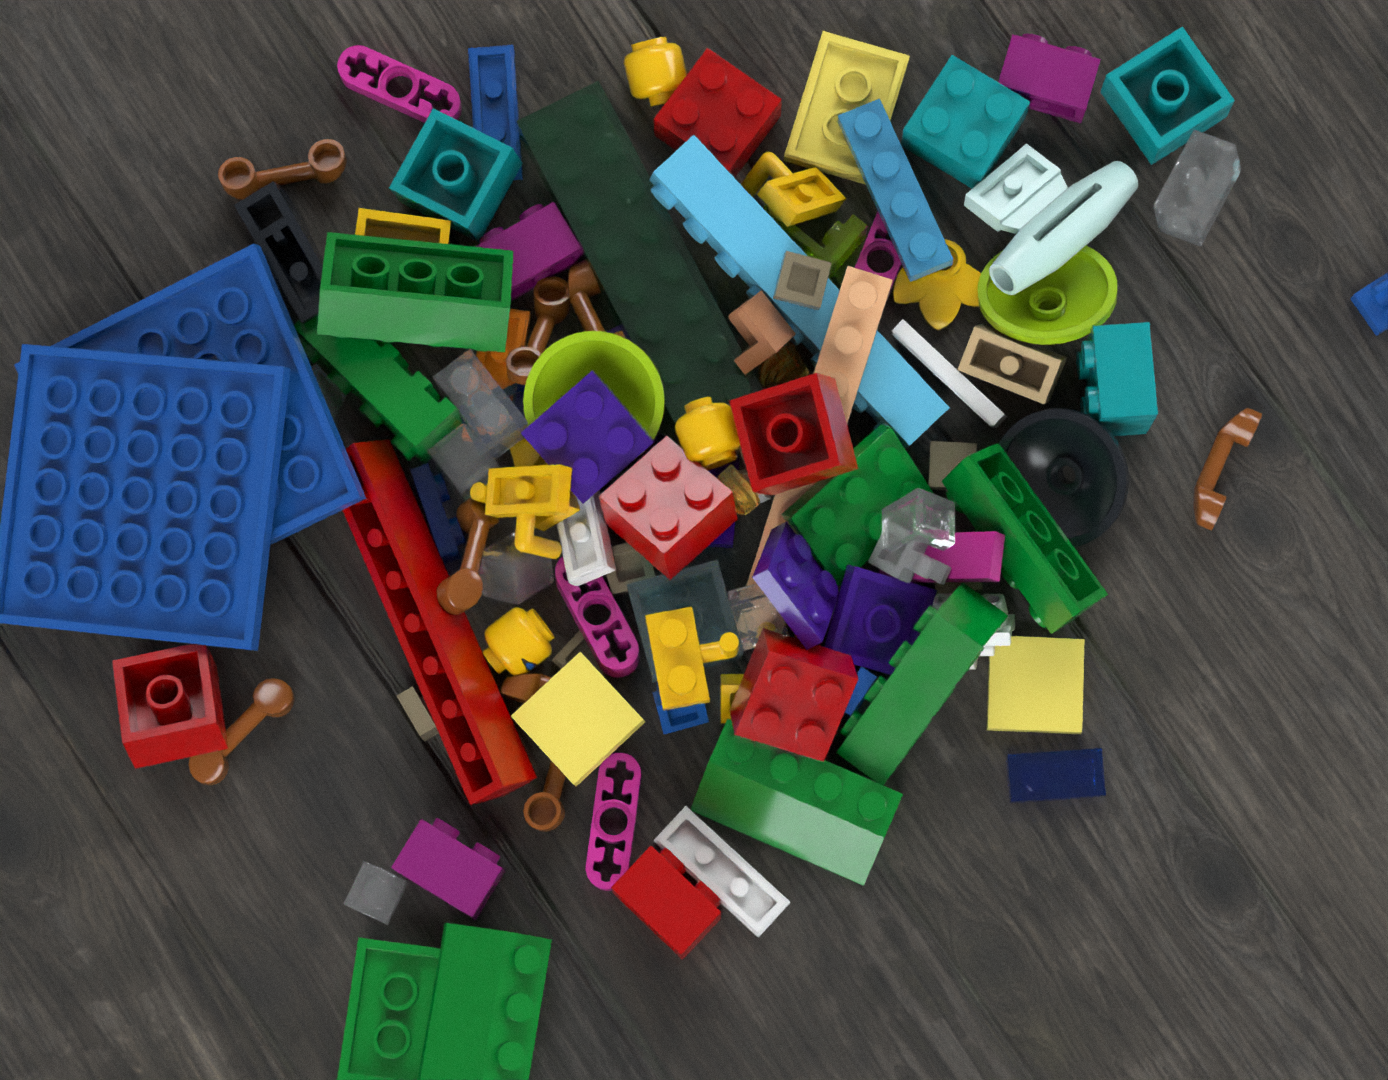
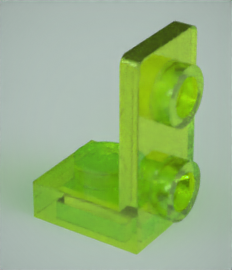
M767 205L763 208L808 257L832 263L828 276L830 278L833 277L866 238L867 224L853 214L845 224L837 221L822 240V243L826 245L823 248L795 225L787 227L783 222L775 219L769 212Z

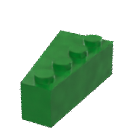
M318 316L305 324L301 323L300 320L294 324L308 360L315 364L320 359L331 370L326 376L329 381L344 396L352 391L363 403L358 408L359 411L375 428L384 424L395 435L390 442L408 461L415 456L425 465L464 428L457 407L446 397L440 402L441 397L432 387L431 382L419 371L412 374L407 369L409 367L407 361L389 342L352 337L339 338L331 335L317 334Z
M963 582L938 610L930 605L914 626V629L920 633L916 641L911 645L905 640L888 663L895 668L889 679L886 680L880 676L865 695L864 699L871 703L865 713L861 714L856 710L841 729L840 733L846 739L836 753L872 780L884 785L930 724L932 717L937 714L955 690L958 681L963 678L985 649L986 643L1001 627L1008 615Z

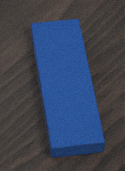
M502 45L468 48L473 128L512 147L522 161L514 46ZM522 166L514 180H523Z

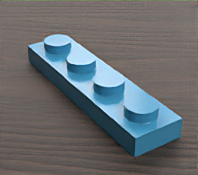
M877 99L838 115L837 122L909 281H915L953 265V257L881 100Z

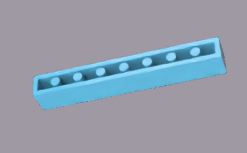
M693 135L652 173L649 181L654 187L651 188V192L665 208L670 210L674 206L686 219L683 222L684 228L697 242L702 244L706 240L718 253L714 257L716 262L730 277L734 278L737 274L750 287L746 291L749 298L759 291H763L796 333L789 341L796 346L802 343L814 355L810 361L816 367L840 290L828 278L819 310L773 299L784 253L790 251L807 255L699 139ZM877 331L853 409L860 414L865 410L877 423L874 426V430L880 424L890 426L903 447L907 448L950 407Z

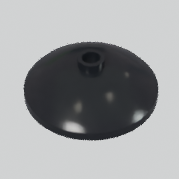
M1045 409L1019 420L1003 436L999 444L1074 547L1084 545L1098 538L1118 519L1128 495V466L1118 441L1098 420L1073 409ZM1065 466H1070L1074 469L1076 475L1074 481H1068L1064 477L1063 469Z

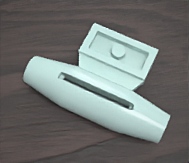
M1026 143L971 189L965 196L964 206L997 232L1003 230L1016 234L989 268L990 277L997 288L1005 294L1015 295L1058 270L1107 228L1138 188L1137 177L1128 165L1121 161H1113L1067 187L1060 173L1061 169Z

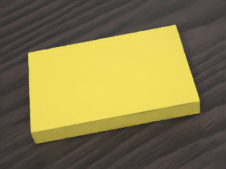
M823 31L784 154V161L806 168L817 167L821 172L865 184L837 122L838 115L880 99L891 122L910 56Z

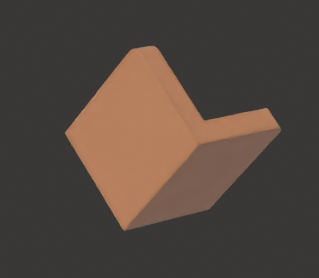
M762 290L728 316L731 323L750 345L734 359V362L745 375L775 354L796 335Z

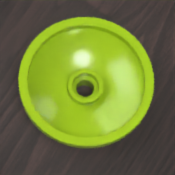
M1088 246L1082 248L1058 270L1015 295L1005 294L998 289L989 274L990 266L1001 252L988 262L978 282V303L986 320L1002 334L1031 344L1054 345L1082 338L1091 333L1093 326H1099L1106 322L1117 302V278L1112 266L1100 253Z
M605 331L578 332L552 344L534 363L525 384L523 398L525 419L528 426L593 370L653 439L655 438L664 414L665 397L663 384L652 360L632 341Z

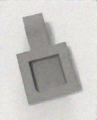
M890 520L887 521L868 563L896 579L909 584L916 573L923 578H930L944 585L952 569L948 565L924 554L930 542L929 540Z

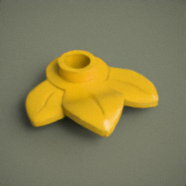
M947 239L944 240L953 257V265L949 269L939 270L910 282L904 267H902L896 278L893 290L895 303L908 304L919 302L924 319L937 331L944 329L954 321L961 303L967 306L979 307L978 282L981 273L966 264V256L963 249L957 243Z

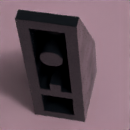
M273 181L234 206L255 243L261 246L270 269L301 323L305 324L318 316L324 260L289 195Z

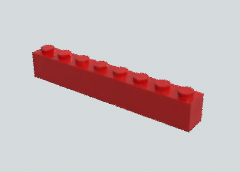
M390 440L353 443L346 448V451L366 499L342 511L469 804L473 805L503 797L536 779L535 771L465 612L458 615L448 613L438 602L437 588L449 575Z

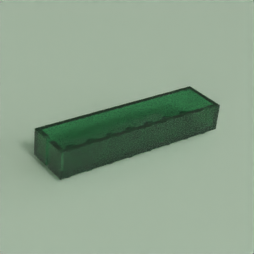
M599 80L517 120L520 139L553 202L582 247L583 258L588 261L601 294L618 326H621L626 338L639 346L656 366L664 389V414L675 435V424L681 416L686 414L684 408L686 404L700 398L711 397L713 403H726L730 405V400L761 391L762 388L753 371L751 370L745 375L734 362V359L742 353V350L669 212L651 192V188L654 185L649 181L650 177Z

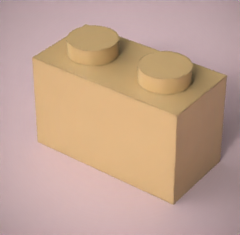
M979 324L973 328L958 371L1039 403L1046 404L1052 398L1067 357L1035 344L1015 340L992 327Z

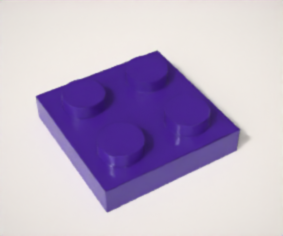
M593 370L521 432L548 465L560 464L572 468L570 490L582 504L654 443V439Z
M786 521L771 529L752 578L806 650L823 642L837 603L839 591L834 577L828 571H823L812 556L810 546L805 538L796 534Z
M847 564L824 647L851 655L854 665L891 675L895 668L888 663L905 640L911 645L916 641L920 633L914 629V626L930 605L933 606L937 590L911 582L909 584L894 577Z

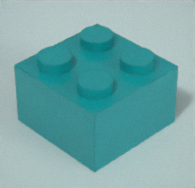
M1183 26L1108 73L1100 91L1151 165L1225 119L1235 101Z
M951 55L904 127L901 146L973 189L995 167L1024 122L1030 101L954 55Z
M433 108L389 189L402 204L430 218L451 220V229L479 242L523 162L512 147Z
M1150 322L1093 326L1087 340L1081 343V352H1077L1076 355L1078 379H1086L1085 397H1081L1080 410L1102 423L1113 436L1147 434L1158 415Z

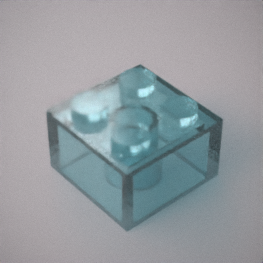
M718 560L682 569L671 580L665 575H659L626 585L653 683L657 682L645 615L692 606L699 645L720 641L721 636L727 632L734 633L739 639V651L735 657L703 663L704 669L743 658L742 644Z

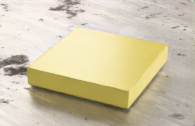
M1011 636L1010 646H995V655L989 656L987 730L1081 734L1085 639Z
M581 652L511 715L517 724L575 786L579 785L645 723L644 719Z

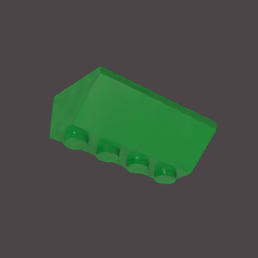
M327 232L319 295L317 334L331 335L339 338L352 337L381 340L383 342L424 344L432 347L465 348L482 352H505L511 303L514 251Z
M999 443L968 455L941 481L948 490L946 496L950 504L959 513H964L975 528L973 532L996 531L1005 535L1001 573L1007 583L1014 589H1019L1029 603L1028 609L1033 619L1041 627H1046L1051 634L1067 625L1108 595Z
M727 718L690 810L864 886L903 794L826 760L824 762L737 736L734 734L731 719Z
M451 923L444 924L418 1080H529L552 939Z

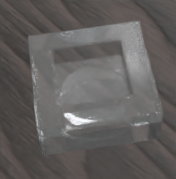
M364 861L344 905L389 925L408 885V881Z

